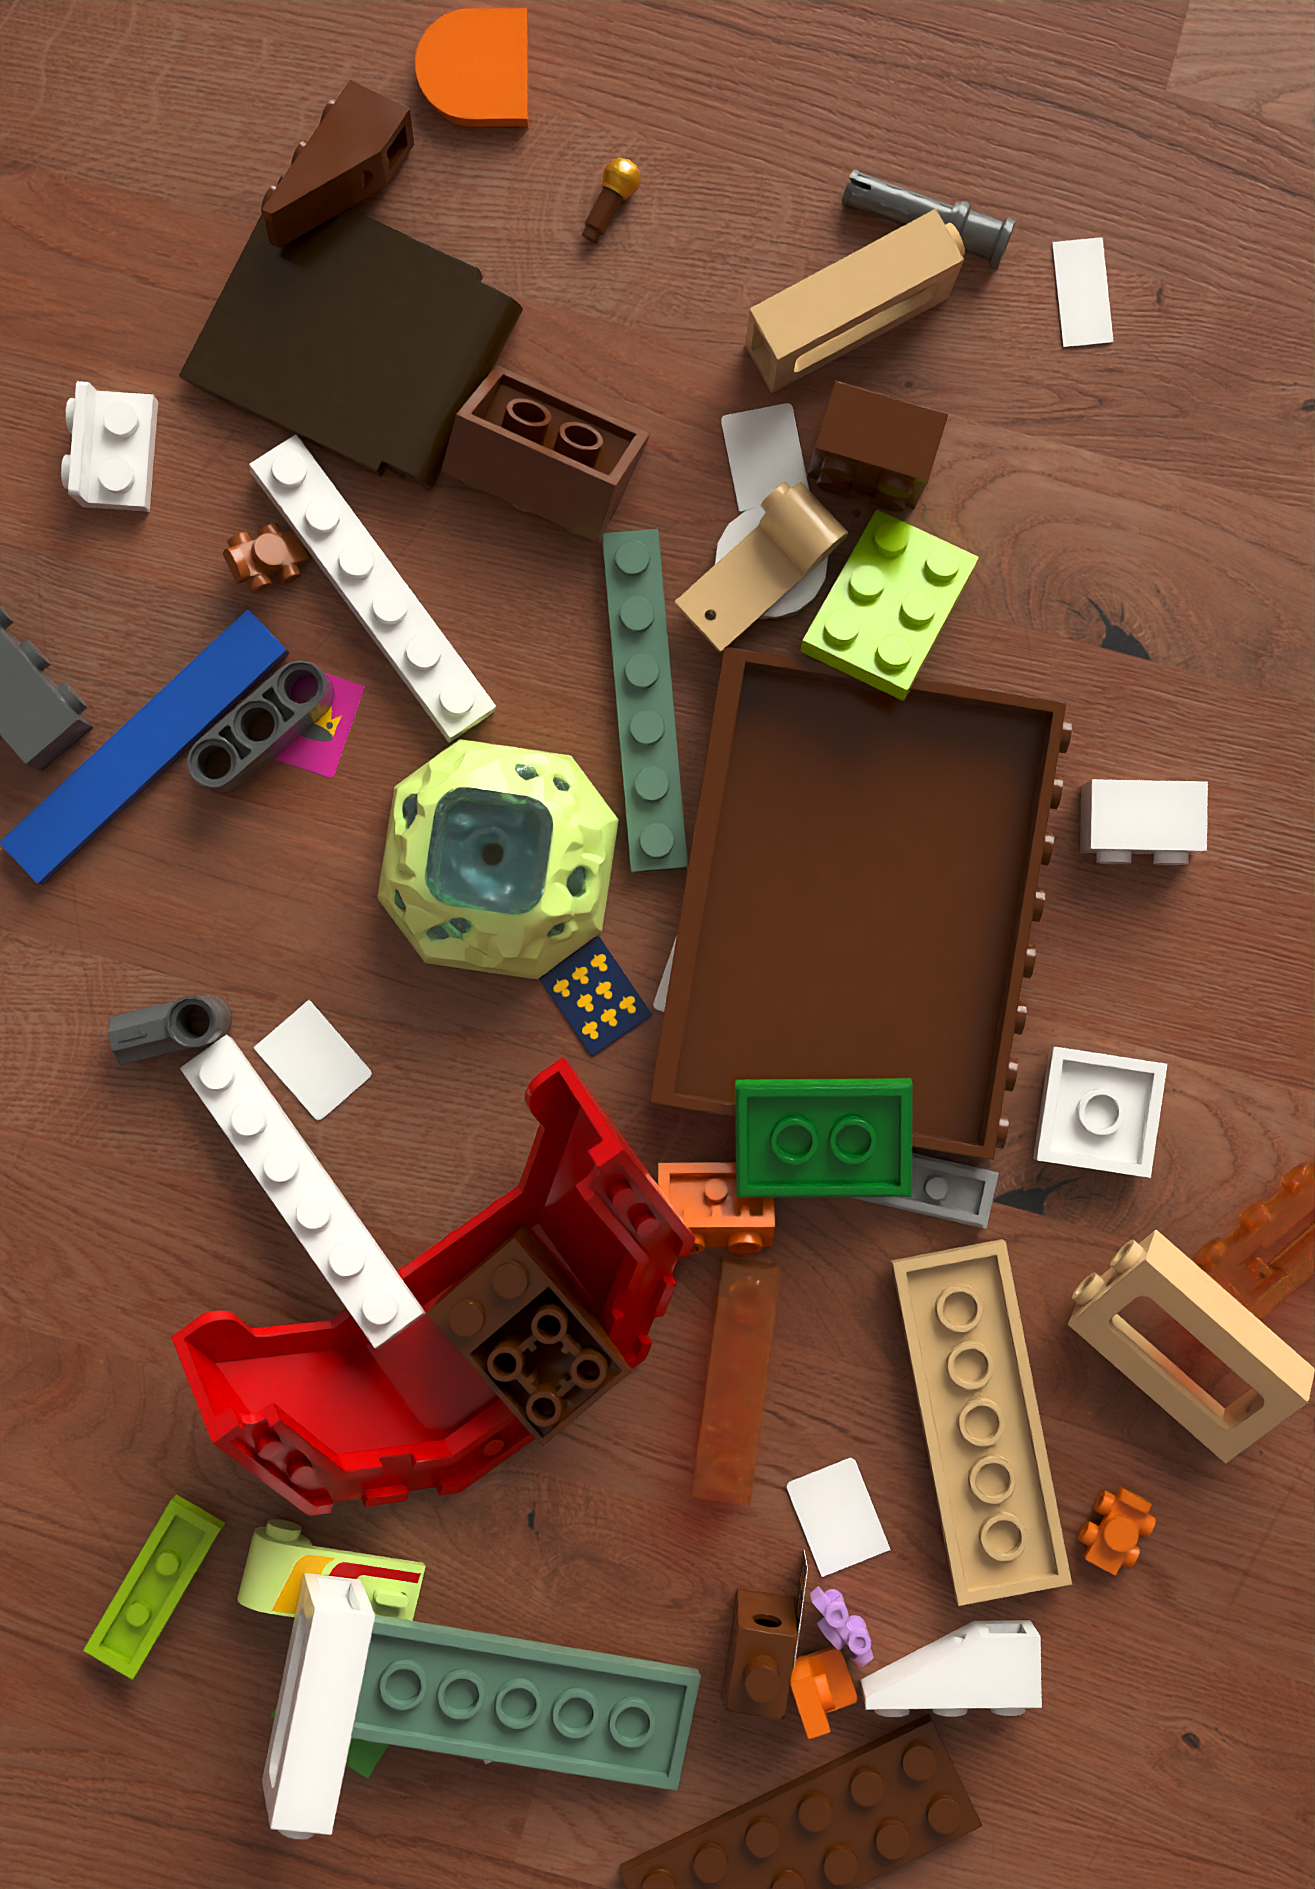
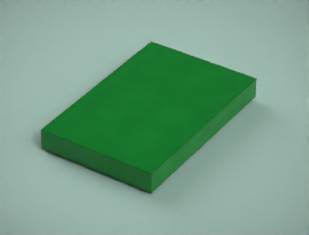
M911 1078L735 1080L736 1198L912 1197L913 1083Z

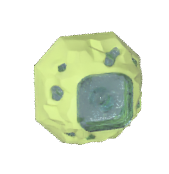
M458 739L394 787L377 899L425 963L538 980L602 932L619 819L571 755ZM491 843L501 845L504 850L503 859L496 865L486 864L482 858L483 849Z

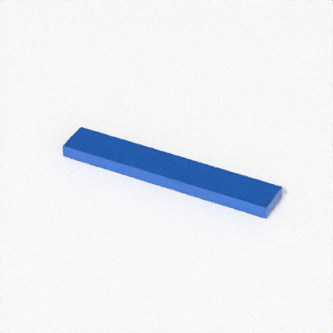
M247 609L0 841V845L37 884L44 885L290 652Z

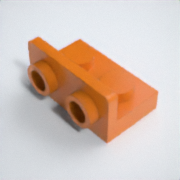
M736 1162L658 1163V1186L695 1237L689 1255L701 1253L705 1248H728L730 1252L736 1254H753L761 1251L763 1247L773 1246L775 1231L774 1197L736 1198Z

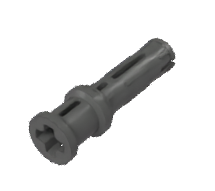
M854 169L850 176L851 183H847L842 206L858 209L901 226L936 209L945 225L952 223L962 238L965 252L988 260L990 268L998 269L1014 229L1016 219L1007 217L1004 221L972 210L970 202L963 200L961 203L956 201L955 205L951 206L861 173L860 170Z

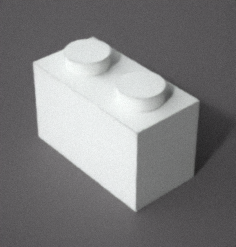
M1098 779L1086 782L1081 785L1080 853H1097L1096 863L1129 864L1131 863L1132 854H1154L1153 864L1156 865L1189 864V855L1207 851L1208 782Z

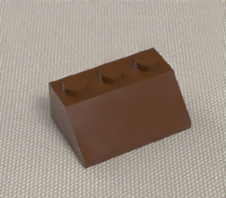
M496 365L456 414L441 472L459 479L462 484L469 488L483 490L508 501L520 511L534 513L557 523L571 534L585 536L597 541L616 512L647 444L650 433Z

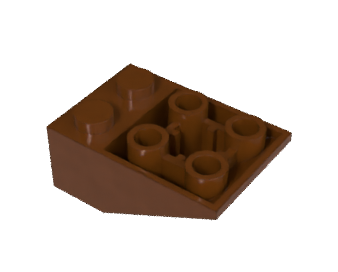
M522 1225L443 1293L426 1313L542 1447L631 1372V1368L563 1269L525 1225Z

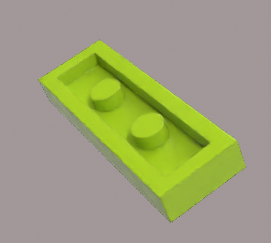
M176 1494L169 1502L83 1651L133 1680L145 1663L226 1523Z

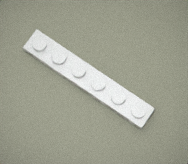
M297 434L250 463L249 467L252 476L449 743L493 714L497 706Z
M226 1034L183 1065L180 1069L373 1347L380 1349L426 1315V1312L235 1041Z

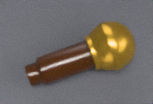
M612 159L603 169L602 191L585 221V229L582 233L584 238L593 243H596L599 237L604 235L621 201H625L640 186V171L629 159Z

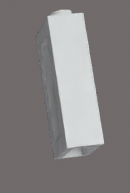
M303 1573L262 1778L270 1828L278 1829L282 1835L290 1838L308 1839L313 1837L314 1833L332 1834L375 1619L364 1586L359 1579Z

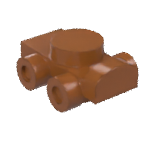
M272 523L257 531L259 537L254 541L251 540L248 532L238 533L227 540L230 548L225 549L222 554L236 583L246 582L251 593H259L269 588L272 582L268 574L276 572L281 584L295 581L302 575L298 565L304 564L309 560L304 545L294 531L290 529L281 532L277 523Z

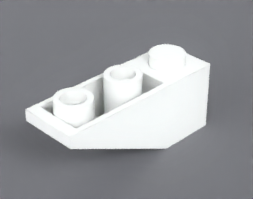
M1031 1620L972 1621L861 1679L860 1692L865 1709H875L876 1714L885 1717L906 1716L910 1713V1709H933V1712L937 1715L955 1717L965 1715L968 1712V1708H990L991 1712L1003 1716L1024 1714L1025 1708H1042L1041 1636Z

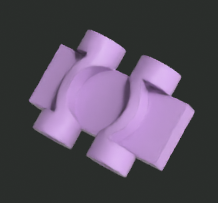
M819 1586L810 1593V1597L814 1606L824 1616L817 1622L819 1628L837 1650L840 1651L846 1645L849 1646L851 1650L849 1657L858 1668L865 1666L874 1658L871 1650V1638L865 1621L857 1615L849 1617L841 1592L835 1589L823 1592Z

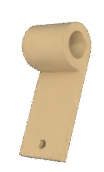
M786 482L776 487L760 505L766 513L761 518L758 527L674 601L675 606L720 654L724 651L725 647L730 646L824 561L848 535L846 529L802 482L797 483L792 488Z

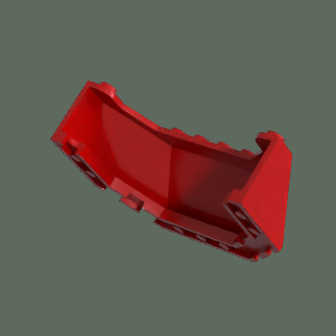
M563 1056L547 1069L537 1074L525 1091V1103L540 1125L519 1185L503 1197L495 1200L489 1207L457 1230L449 1233L443 1240L415 1260L400 1268L397 1273L427 1313L443 1293L522 1225H525L563 1269L632 1370L647 1358L652 1346V1341L648 1336L654 1318L663 1317L677 1285L672 1274L679 1257L689 1255L695 1237L590 1089ZM347 1308L328 1321L251 1328L232 1312L210 1311L201 1314L190 1324L171 1336L212 1444L308 1516L331 1513L333 1503L361 1499L364 1507L407 1501L409 1491L435 1487L439 1496L460 1493L535 1439L427 1314L380 1349L373 1347Z

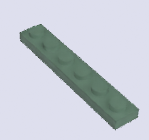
M648 529L602 533L631 873L687 869L659 530Z

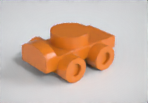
M1122 1486L1119 1487L1116 1495L1106 1490L1101 1491L1094 1504V1511L1104 1516L1100 1525L1098 1526L1087 1520L1081 1527L1078 1535V1541L1088 1546L1083 1558L1115 1576L1121 1565L1129 1569L1132 1568L1140 1553V1548L1135 1546L1139 1535L1147 1538L1153 1531L1156 1523V1518L1148 1514L1153 1504Z

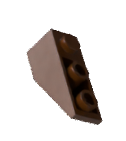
M352 80L348 82L338 98L329 100L323 110L320 124L308 141H302L298 145L292 158L291 167L280 183L271 185L264 196L261 212L270 244L281 248L385 188L414 146L410 108Z

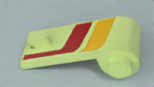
M270 1519L267 1522V1527L254 1529L237 1601L243 1606L258 1612L295 1617L303 1573L359 1579L362 1581L374 1614L413 1621L426 1567L424 1563L313 1546L311 1541L301 1534L302 1527L287 1520Z

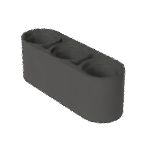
M305 660L291 661L281 667L193 745L187 758L188 770L193 779L202 786L219 793H230L241 788L329 710L335 696L330 679L320 668L312 662ZM303 677L316 678L318 690L314 698L307 703L299 704L294 702L292 699L294 684ZM261 714L272 715L275 723L273 733L263 741H253L249 732L251 722ZM227 751L231 757L230 770L220 779H210L207 773L208 760L217 752Z

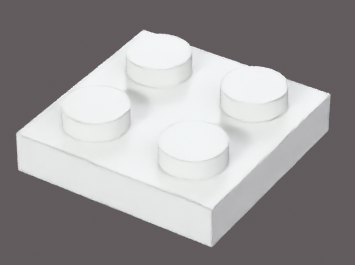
M1050 1046L1033 1159L1151 1178L1167 1064Z

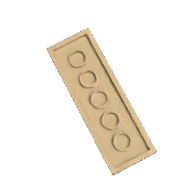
M1000 1239L890 1260L952 1585L958 1606L1072 1585L1006 1241Z

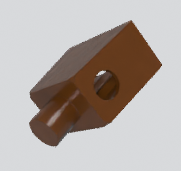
M737 1588L721 1691V1700L725 1710L774 1719L785 1718L797 1642L794 1597ZM754 1620H771L776 1622L778 1627H765L757 1624Z

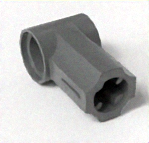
M213 995L185 996L176 1001L109 1017V1030L107 1033L111 1050L116 1055L119 1064L126 1065L195 1047L212 1045L229 1033L232 1025V1015L228 1005L219 997ZM197 1005L203 1007L210 1017L208 1031L203 1036L197 1035L189 1024L190 1013Z

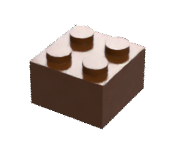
M835 380L807 477L816 479V485L819 488L834 494L848 495L850 490L872 496L871 502L874 505L887 510L903 511L904 507L915 509L928 483L948 414Z

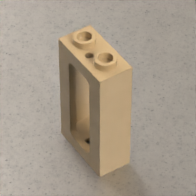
M934 209L749 309L745 346L771 393L778 391L949 299L964 261L962 256L965 255L962 238L952 223L945 225L938 211Z
M1154 1230L1139 1244L1135 1240L1127 1242L1113 1257L1110 1269L1101 1276L1095 1272L1088 1275L1072 1295L1076 1305L1068 1325L1224 1463L1229 1462L1309 1401L1315 1369L1157 1230ZM1139 1296L1151 1298L1247 1382L1252 1389L1227 1408L1222 1407L1117 1313Z

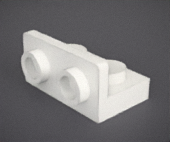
M77 381L75 398H69L66 406V425L68 432L72 433L71 455L65 454L62 460L61 478L63 487L68 489L69 496L82 507L150 512L158 400L154 395L97 391L89 382Z

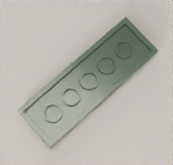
M374 1614L375 1619L351 1738L678 1791L701 1679L698 1669Z

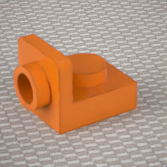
M834 1646L796 1658L794 1670L792 1669L790 1686L809 1740L831 1732L826 1713L855 1704L858 1697L842 1649L839 1651Z

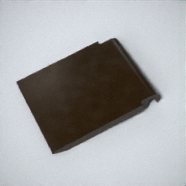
M282 176L280 177V179H279V181H278L277 184H279L280 181L282 180V178H283ZM350 208L281 248L270 244L264 218L261 214L179 377L217 399L292 435L297 434L299 438L382 477L387 467L404 479L405 475H408L419 481L426 490H432L442 469L456 414L493 370L523 308L507 294L482 283L483 276L479 268Z

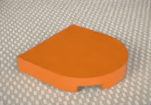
M527 8L459 9L441 16L425 31L415 55L416 77L423 97L446 120L465 127H529Z

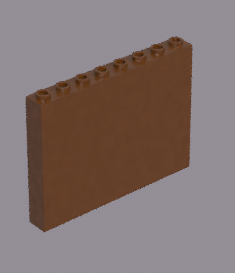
M725 647L649 1103L736 1117L735 1080L911 1078L913 1083L912 1146L994 1160L995 1148H1004L1008 1134L1009 1115L1001 1113L1004 1092L1013 1091L1017 1078L1018 1058L1010 1057L1013 1035L1022 1034L1027 1015V1002L1019 1000L1022 979L1031 978L1036 959V945L1028 944L1032 921H1040L1045 903V889L1037 887L1040 866L1049 865L1054 846V832L1046 831L1049 810H1057L1063 790V776L1055 775L1058 754L1067 752L1072 734V720L1064 719L1067 703L920 678L915 679L905 700L902 701L823 662Z

